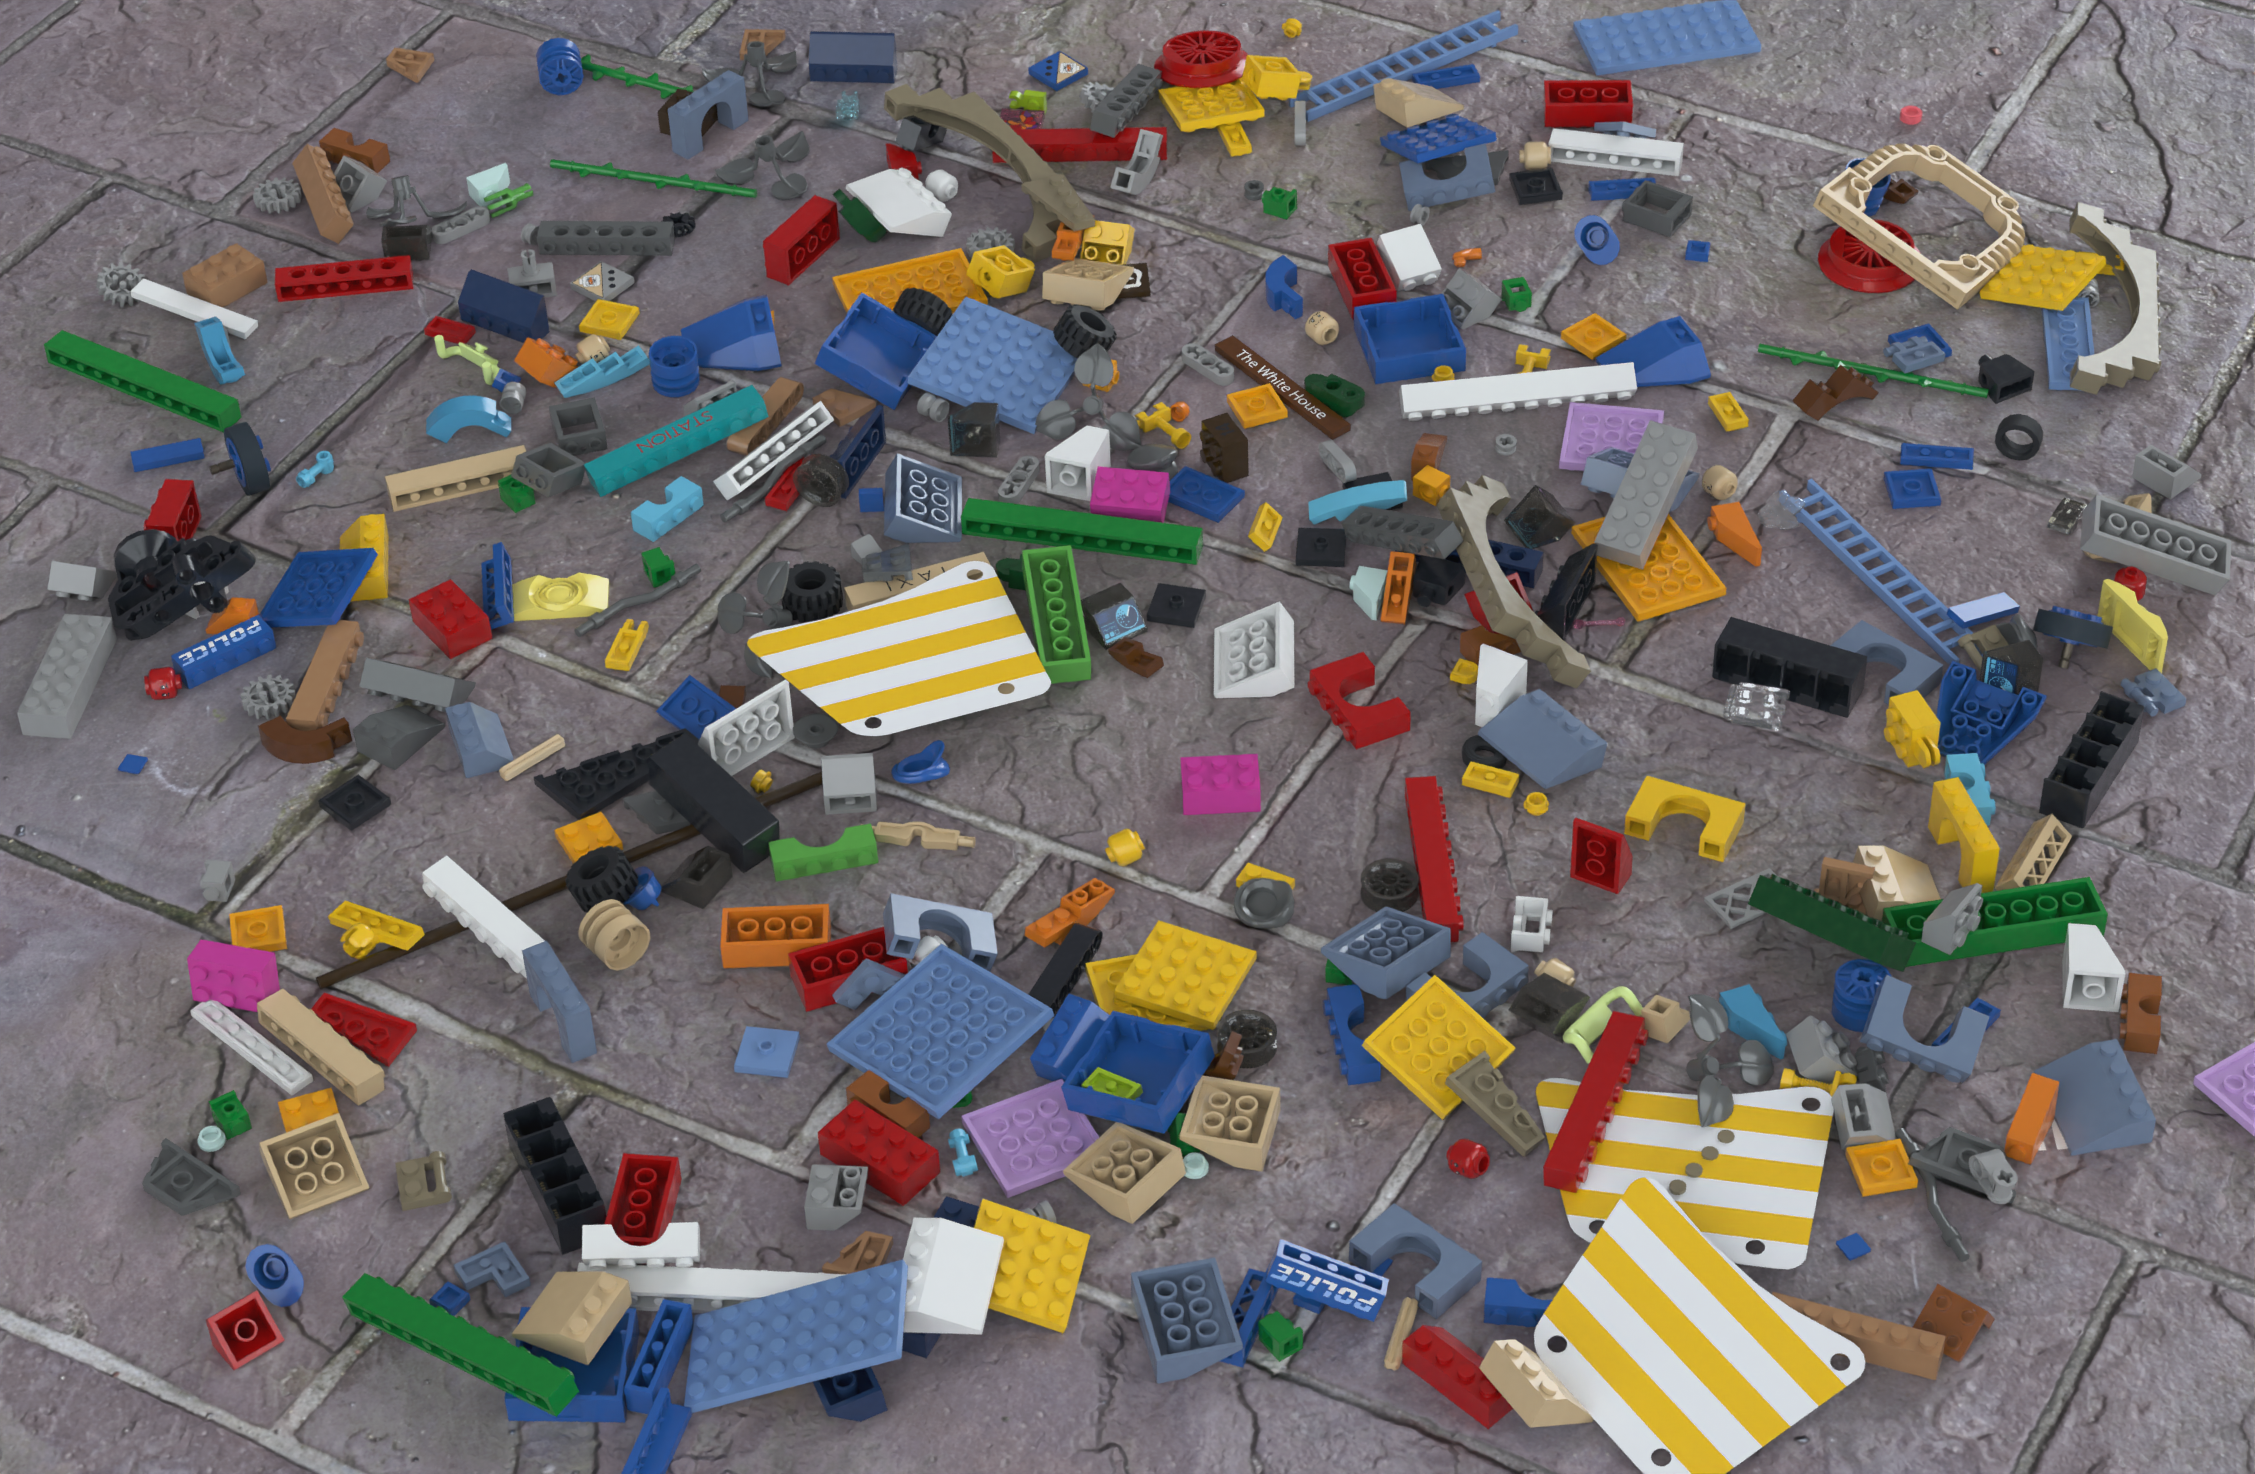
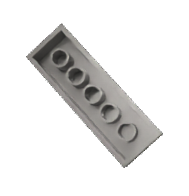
M1649 421L1594 541L1598 545L1597 556L1643 570L1698 449L1695 433L1655 421Z
M2096 495L2083 510L2080 550L2127 566L2136 567L2139 570L2212 595H2216L2230 580V540L2100 495Z
M64 614L17 712L23 735L72 738L117 641L112 617Z

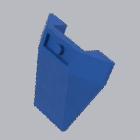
M767 295L743 299L681 329L682 337L688 338L695 343L698 352L699 368L762 371L782 367Z
M1681 316L1648 326L1596 357V362L1599 366L1634 362L1637 387L1691 384L1711 378L1702 342Z
M1952 661L1941 680L1936 715L1941 722L1937 747L1940 755L1946 757V755L1977 753L1980 763L1985 765L2036 719L2047 699V695L2025 687L2021 689L2019 695L1978 681L1976 679V669Z

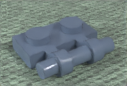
M1914 336L1906 342H1895L1890 344V347L1883 349L1886 357L1893 355L1892 361L1904 373L1945 360V353L1933 341L1928 342L1926 336Z
M2156 668L2135 676L2134 682L2125 678L2120 683L2124 688V693L2129 698H2134L2138 704L2143 705L2144 712H2147L2150 716H2155L2159 709L2165 714L2185 706L2186 698Z

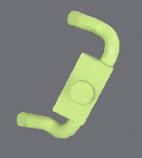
M437 335L434 337L439 357L446 359L453 355H460L482 367L485 383L488 385L493 384L500 368L497 366L498 360L484 353L485 350H488V347L476 342L475 348L459 342V346L445 348L443 336Z
M1619 986L1605 993L1564 1032L1563 1040L1567 1044H1574L1587 1064L1590 1063L1594 1054L1589 1046L1603 1034L1612 1012L1608 1008L1611 1002L1622 997L1635 1016L1642 1015V1005L1627 987Z

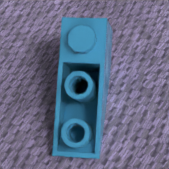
M1750 984L1721 992L1719 1003L1727 1013L1728 1028L1746 1040L1760 1042L1767 1049L1768 1053L1780 1060L1784 1059L1785 1046L1788 1043L1787 1037L1782 1030H1779L1772 1013L1767 1012L1763 1006L1761 996L1754 992Z

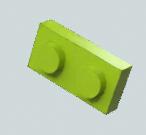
M1099 1067L1081 1085L1082 1088L1087 1089L1088 1086H1092L1094 1091L1136 1100L1143 1093L1141 1084Z

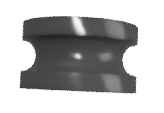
M1258 180L1246 182L1244 185L1245 198L1251 201L1262 199L1264 184Z

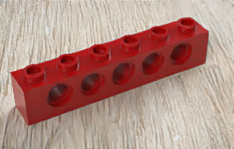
M406 255L275 268V288L278 302L413 289L411 257Z

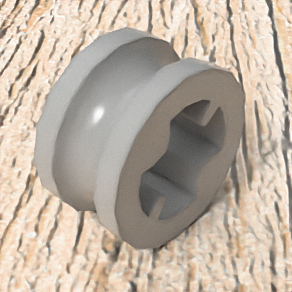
M1416 204L1411 211L1410 222L1424 226L1429 218V208L1426 206L1422 208V205Z
M531 223L526 224L521 232L522 241L536 245L538 243L537 234L539 226H534Z
M1502 434L1496 438L1495 451L1498 454L1509 456L1515 453L1517 440L1514 436Z

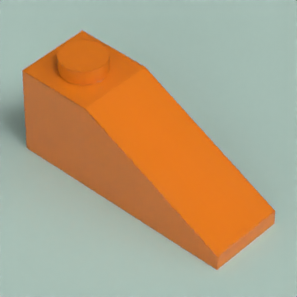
M1740 502L1711 506V515L1707 518L1709 530L1714 532L1717 540L1755 567L1760 566L1762 546Z
M1390 551L1381 622L1406 623L1417 565L1415 554Z

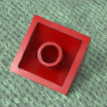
M257 1290L206 1319L213 1347L233 1370L285 1341Z

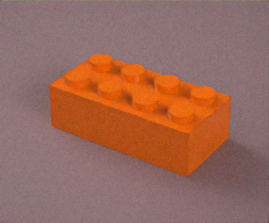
M829 904L722 909L720 947L723 968L789 966L788 953L831 941Z

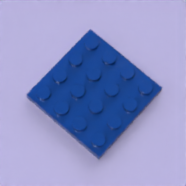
M1450 114L1446 116V119H1433L1427 121L1425 125H1414L1404 131H1390L1386 136L1380 137L1381 146L1416 163H1421L1463 151L1467 147L1495 142L1497 138L1496 132L1487 129V127L1478 125V123L1472 122L1468 118H1463L1459 114Z
M374 548L298 552L259 616L270 628L336 625L368 570L372 567L373 562L378 556Z

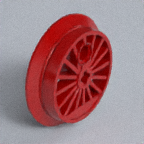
M1211 30L1192 31L1177 35L1168 40L1163 46L1162 55L1155 61L1154 69L1162 71L1160 79L1175 86L1187 88L1221 86L1242 78L1248 53L1242 50L1240 41L1228 33Z
M1872 219L1920 253L1914 245L1910 234L1903 228L1887 221ZM1841 226L1823 243L1818 253V265L1823 274L1837 285L1853 291L1864 293L1891 292L1906 287L1915 281L1913 277Z

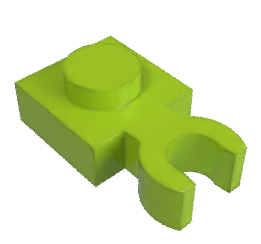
M1025 90L1022 95L1018 91H1011L1009 98L1017 101L1012 100L1009 105L1010 108L1018 109L1024 107V111L1028 110L1029 113L1046 114V92Z

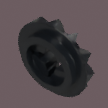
M680 211L677 214L670 213V216H664L661 221L673 222L675 237L686 236L693 232L696 227L694 217L689 216L688 213L681 214Z

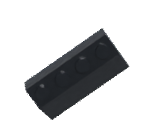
M1591 544L1570 555L1565 564L1560 565L1557 579L1552 580L1548 595H1544L1542 598L1540 610L1535 611V614L1562 640H1565L1596 582L1597 544Z

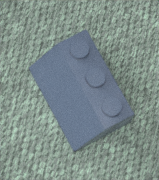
M471 702L445 708L449 731L466 778L498 771L501 767L514 760L498 714Z

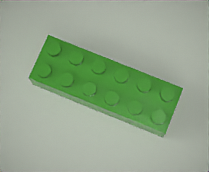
M1071 545L1022 550V570L1035 650L1051 680V684L1091 680V658Z

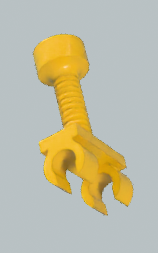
M1519 344L1516 351L1515 364L1524 365L1522 372L1517 374L1530 373L1534 367L1547 369L1551 358L1549 356L1551 349L1542 348L1539 354L1527 352L1528 345Z
M1163 402L1153 405L1157 411L1153 412L1150 416H1147L1143 411L1134 415L1139 419L1137 420L1139 429H1143V432L1147 433L1159 427L1171 436V443L1179 449L1187 447L1191 441V434L1184 428L1176 429L1168 423L1171 421V410Z
M1784 1068L1780 1089L1816 1087L1823 1089L1833 1096L1839 1085L1856 1084L1857 1077L1851 1073L1841 1074V1071L1836 1070L1833 1083L1826 1084L1824 1082L1823 1084V1082L1812 1081L1803 1077L1801 1079V1077L1795 1074V1070Z

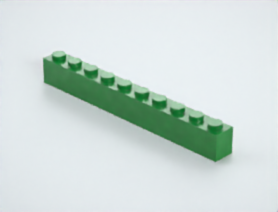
M61 330L44 344L47 360L50 364L223 433L225 428L232 426L242 418L238 399L101 346L75 334Z
M968 498L961 514L963 535L1055 547L1071 545L1072 549L1193 565H1197L1203 548V528L974 498Z
M364 1273L342 1296L352 1316L555 1417L561 1413L579 1392L574 1382L575 1376L566 1367L559 1368L543 1356L538 1358L532 1355L526 1348L510 1344L502 1336L495 1337L485 1328L469 1324L461 1316L454 1317L444 1308L428 1304L420 1296L415 1298L409 1295L403 1288L399 1286L395 1288L389 1285L381 1277L374 1278Z

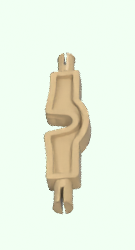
M878 822L877 826H872L876 842L909 846L915 836H921V845L925 849L957 850L958 846L974 848L976 841L975 837L960 836L959 830L935 828L924 822H908L904 824Z

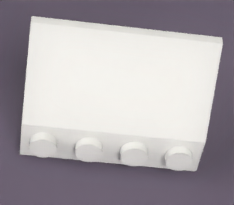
M899 168V170L888 169L846 185L845 189L853 197H857L889 232L943 237L952 215L944 203L938 201L931 191L922 186L923 183L915 179L911 175L912 173L904 168Z
M1280 601L1214 629V696L1216 698L1273 697L1294 688V620Z
M785 679L705 727L698 745L725 771L733 776L794 739L789 682Z
M914 1217L903 1260L908 1265L903 1332L982 1334L1004 1243L1003 1237L943 1218Z

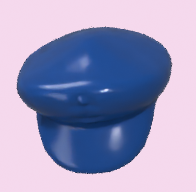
M934 741L922 752L911 755L894 765L891 770L894 780L904 784H917L947 776L950 773V767L946 760L941 757L945 748L943 741Z

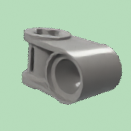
M1997 1148L1970 1156V1172L1979 1182L1987 1197L1996 1204L2010 1202L2013 1194L2011 1189L2017 1184L2018 1176L2005 1159L2003 1152Z

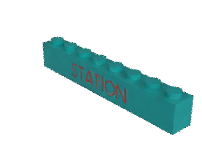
M753 385L741 389L584 464L589 482L600 497L607 495L768 418L764 399Z

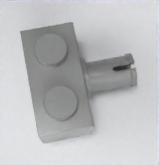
M528 249L529 257H527L526 250L521 252L523 266L507 268L509 283L544 295V297L557 296L552 262L536 264L534 250Z

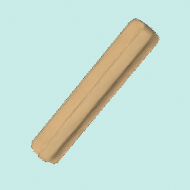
M556 734L499 769L501 778L509 781L564 748V738Z
M1406 1297L1403 1299L1384 1359V1367L1386 1369L1395 1371L1400 1367L1402 1361V1341L1410 1335L1418 1310V1301L1415 1298Z

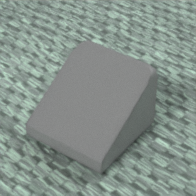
M866 534L851 543V556L861 565L862 558H865L866 555L883 552L870 534Z

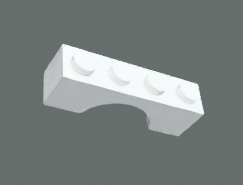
M698 1222L669 1223L664 1234L654 1243L646 1246H632L623 1242L616 1235L611 1224L582 1225V1260L591 1269H605L607 1264H618L619 1268H634L635 1264L647 1263V1267L651 1268L664 1267V1263H676L678 1267L693 1266V1262H700V1227Z

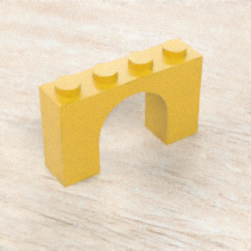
M1646 776L1625 815L1624 834L1649 841L1658 823L1664 817L1677 813L1690 814L1700 818L1706 824L1700 836L1699 856L1724 862L1744 823L1746 803Z
M1959 777L1934 782L1928 829L1938 845L1959 841L1961 864L1958 881L1962 888L1978 883L1982 885L1981 893L1993 892L2000 851L1999 845Z

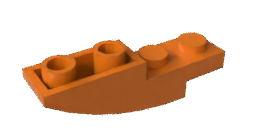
M1061 222L1057 229V239L1052 249V258L1074 261L1079 247L1083 243L1085 229L1073 231Z
M1096 878L1090 880L1063 896L1060 907L1025 927L1024 936L1044 948L1053 942L1061 945L1075 923L1087 926L1099 914L1114 895L1115 889Z

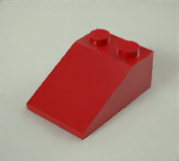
M1575 817L1573 820L1570 877L1619 894L1632 874L1633 856L1624 834Z

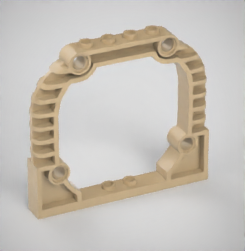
M1896 144L1895 146L1887 145L1882 149H1877L1857 166L1849 167L1820 189L1813 204V207L1957 310L1980 292L1989 280L2010 262L2011 258L2020 253L2024 245L2025 231L2021 225V217L2017 212L2019 208L2018 202L1949 152L1936 145L1924 147L1916 144L1910 147L1907 144ZM1896 171H1912L1925 180L1939 181L1983 212L1985 222L1998 232L1999 239L1977 256L1963 254L1958 261L1938 260L1933 263L1865 215V202L1872 190V186L1885 176Z

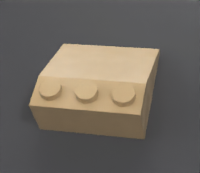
M1392 78L1383 79L1380 83L1373 85L1376 109L1407 128L1464 109V105L1432 86Z
M1075 258L1074 261L1067 260L1043 272L1042 299L1051 300L1053 304H1063L1065 302L1071 303V305L1091 306V309L1097 311L1105 310L1107 306L1115 302L1134 272V267Z
M1858 846L1853 863L1875 867L1873 878L1871 880L1868 879L1859 891L1869 917L1882 921L1883 908L1940 900L1927 864L1886 846Z
M1202 1075L1194 1088L1179 1136L1180 1140L1234 1167L1263 1171L1280 1113V1088Z
M339 1113L259 1143L261 1157L289 1219L369 1190V1185Z
M1119 1122L1113 1124L1063 1170L1067 1178L1111 1215L1131 1224L1186 1174L1180 1148Z
M604 1271L556 1272L513 1331L512 1337L589 1365L632 1304L629 1281Z
M1515 1339L1493 1342L1479 1369L1530 1428L1593 1422L1594 1419L1536 1353Z

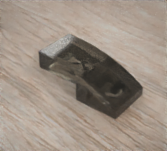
M2064 498L2053 512L2047 528L2070 535L2077 529L2078 521L2088 504Z

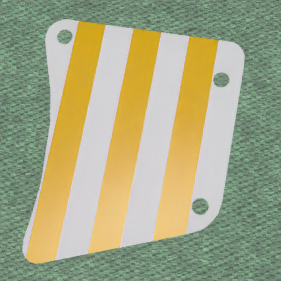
M970 561L960 564L916 588L882 602L817 621L765 630L752 635L747 641V645L752 652L849 731L864 736L888 735L1032 698L1045 693L1051 685V680L994 568L988 563L981 561ZM977 569L983 572V576L978 580H971L967 577V572ZM1003 683H1010L1015 689L1010 694H1002L998 691V687ZM876 717L882 721V724L878 728L871 729L865 726V721L868 718Z
M1549 1078L1538 1083L1536 1087V1097L1550 1150L1581 1082L1564 1078ZM1797 1087L1732 1094L1734 1108L1730 1117L1725 1121L1701 1127L1697 1095L1623 1089L1620 1104L1616 1103L1614 1106L1613 1120L1606 1125L1604 1141L1597 1145L1596 1159L1594 1163H1589L1586 1182L1580 1184L1577 1193L1560 1190L1570 1227L1577 1235L1591 1243L1596 1234L1590 1231V1223L1595 1220L1606 1221L1628 1186L1633 1181L1646 1177L1656 1180L1665 1187L1674 1201L1701 1233L1733 1263L1773 1269L1796 1268L1806 1260L1834 1111L1831 1102L1832 1096L1823 1089L1816 1087ZM1806 1098H1815L1819 1100L1821 1106L1815 1111H1807L1802 1107V1101ZM1721 1130H1730L1734 1133L1735 1138L1730 1143H1722L1718 1140V1133ZM1707 1146L1715 1147L1719 1155L1715 1160H1706L1702 1157V1149ZM1690 1163H1698L1703 1168L1702 1174L1696 1178L1689 1177L1685 1173L1686 1166ZM1673 1180L1684 1181L1686 1183L1685 1193L1681 1195L1672 1194L1669 1191L1670 1182ZM1758 1240L1765 1245V1250L1760 1254H1751L1747 1252L1746 1244L1749 1241Z
M1646 1177L1639 1178L1628 1186L1544 1312L1534 1333L1536 1352L1543 1363L1643 1474H1726L1858 1379L1865 1369L1864 1354L1858 1346L1795 1311L1757 1285L1701 1233L1674 1201L1665 1187L1656 1180ZM1553 1336H1562L1567 1341V1347L1560 1353L1552 1352L1548 1348V1340ZM1845 1354L1850 1359V1366L1843 1371L1835 1370L1830 1364L1833 1355ZM1657 1449H1666L1671 1454V1461L1666 1466H1657L1651 1460L1652 1453Z

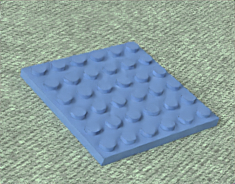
M965 297L910 373L907 383L965 407L974 404V410L1035 434L1037 427L1035 422L1039 412L1047 403L1058 400L1075 375L1074 366L1078 358L1069 354L1058 344L1053 331Z
M940 944L827 1043V1047L831 1053L863 1073L871 1070L889 1082L890 1090L905 1099L907 1097L911 1098L925 1108L930 1115L939 1120L1054 1017L1052 1008L952 949Z

